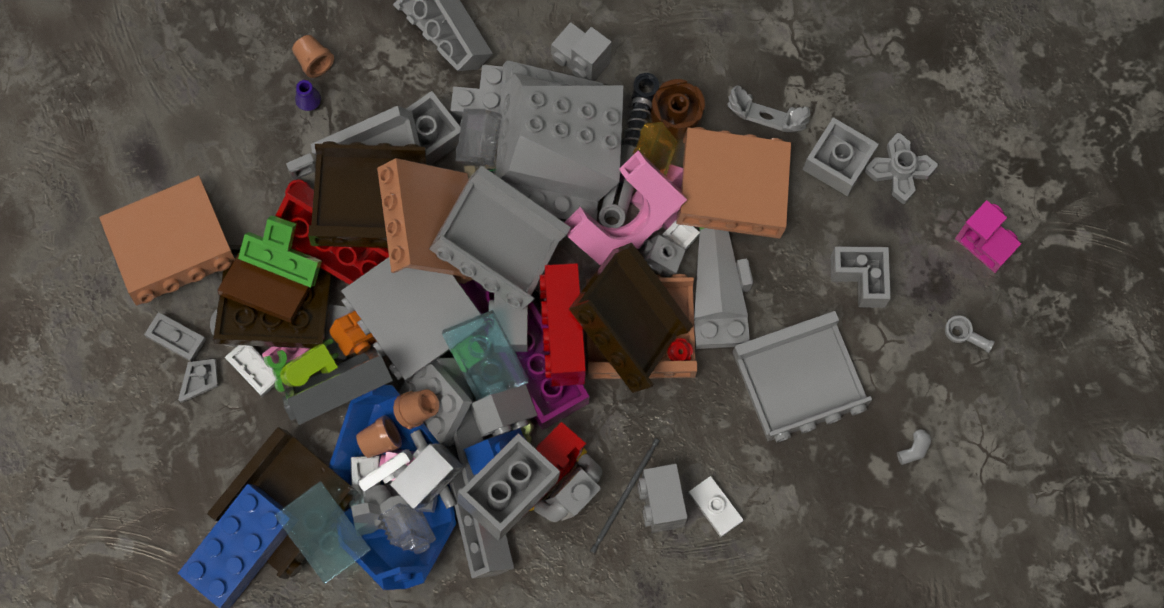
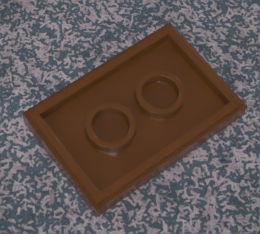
M238 254L217 290L218 295L292 323L311 288L238 259Z

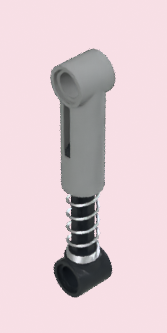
M651 73L639 74L633 83L631 98L633 110L629 112L630 120L626 122L628 129L624 131L625 139L622 140L620 168L637 151H640L639 145L643 142L641 137L642 133H645L643 130L644 126L648 123L646 120L647 114H650L649 110L652 108L653 97L659 89V81ZM645 86L651 88L652 91L644 93L640 88ZM621 172L619 183L604 196L599 213V224L608 228L624 226L634 189ZM622 186V191L618 205H615L614 202L618 191V187ZM615 217L619 222L615 225H609L605 222V219Z

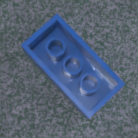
M247 484L178 574L218 608H231L299 519L256 485Z

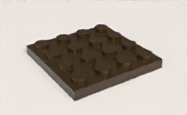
M229 245L235 259L242 245ZM230 267L223 271L222 281L225 278ZM320 267L315 286L311 287L292 323L219 295L213 335L214 344L309 349L319 344H324L332 274Z

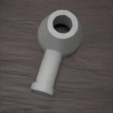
M954 316L945 325V335L954 343L969 341L984 349L987 353L990 352L995 341L988 340L973 332L971 322L964 316ZM952 329L959 330L960 336H955L952 333Z

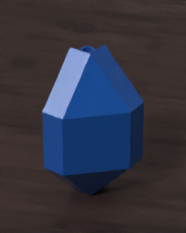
M383 385L350 401L329 467L351 486V457H366L359 448L356 435L383 415L388 416L393 421L400 434L402 445L398 449H409V451L415 452L417 448L410 434L417 430L421 431L427 445L440 444L424 423L409 430L397 421L393 406L395 399L400 394L393 385ZM382 454L377 455V456H379V465H380V459H381V455H382ZM383 480L380 481V485H384ZM439 494L434 513L409 510L410 525L378 529L374 533L361 536L356 535L351 508L346 512L343 511L336 519L338 521L336 526L339 545L383 590L407 589L424 583L456 525L454 507L446 509Z

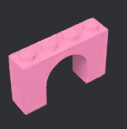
M637 151L619 168L625 179L642 194V206L634 220L619 228H608L599 224L579 207L564 222L570 226L567 233L568 238L600 266L612 250L633 243L639 249L644 241L653 232L659 230L663 223L673 213L679 211L681 205L687 201L679 188L640 151Z

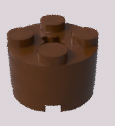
M673 79L663 83L653 97L651 120L653 126L663 138L683 139L687 128L700 127L705 108L704 96L697 86L694 87L687 83L688 81Z

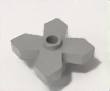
M897 133L887 144L889 158L875 157L866 167L865 173L875 182L892 179V196L902 204H905L916 191L913 179H928L936 170L938 164L927 155L916 156L910 151V141L902 134Z
M384 485L370 487L365 491L364 503L351 506L357 536L374 533L378 529L397 528L411 524L409 504L401 495L392 497L391 492L387 491V487Z

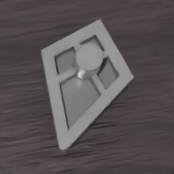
M216 359L188 362L178 399L180 403L218 387Z

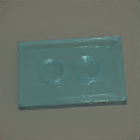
M493 310L443 330L442 335L477 401L489 395L528 383V377Z
M321 481L274 515L324 584L371 550Z

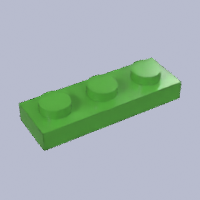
M251 232L244 235L238 259L310 288L315 286L322 260L294 249L286 252L262 243L263 237Z

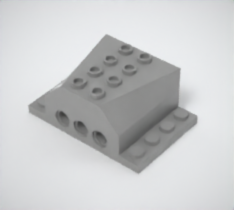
M507 60L503 64L496 176L562 222H565L579 207L597 221L598 201L619 183L624 85H603L601 82Z

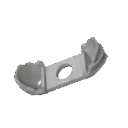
M739 85L735 86L728 96V107L734 114L744 120L775 128L782 132L802 131L806 129V124L809 123L811 115L809 107H798L797 109L791 107L785 113L752 102V95L747 94ZM768 113L773 117V119H764L760 116V114Z

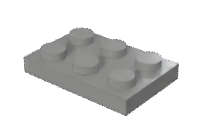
M435 360L409 378L410 381H404L399 394L402 395L406 392H416L424 389L434 392L439 400V410L436 415L423 423L440 444L450 445L472 400L439 362Z

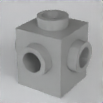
M658 235L646 240L641 246L640 254H642V257L656 275L668 277L677 273L686 249L673 243V239L665 235Z

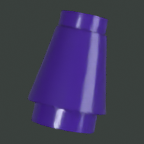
M302 80L296 86L295 102L300 109L311 111L319 106L321 95L309 81Z

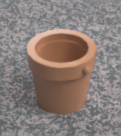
M311 35L301 37L293 45V54L302 66L303 72L310 78L321 76L334 62V55Z
M426 389L406 392L395 399L393 406L394 415L402 426L410 430L422 425L424 421L437 414L439 400L434 392Z
M386 415L376 419L374 423L356 435L359 448L367 458H372L387 451H394L402 445L400 434L395 424Z

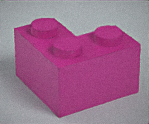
M986 200L967 220L955 239L996 273L1022 243L1018 241L1017 236L1012 231L1005 230L1002 227V224L1007 219L1003 210L996 204H991Z

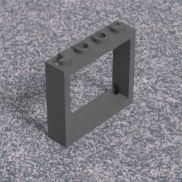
M373 347L361 355H356L337 364L338 368L330 373L322 374L320 372L309 377L308 381L302 386L285 388L286 396L282 398L284 408L290 420L296 419L300 425L393 381L379 352Z

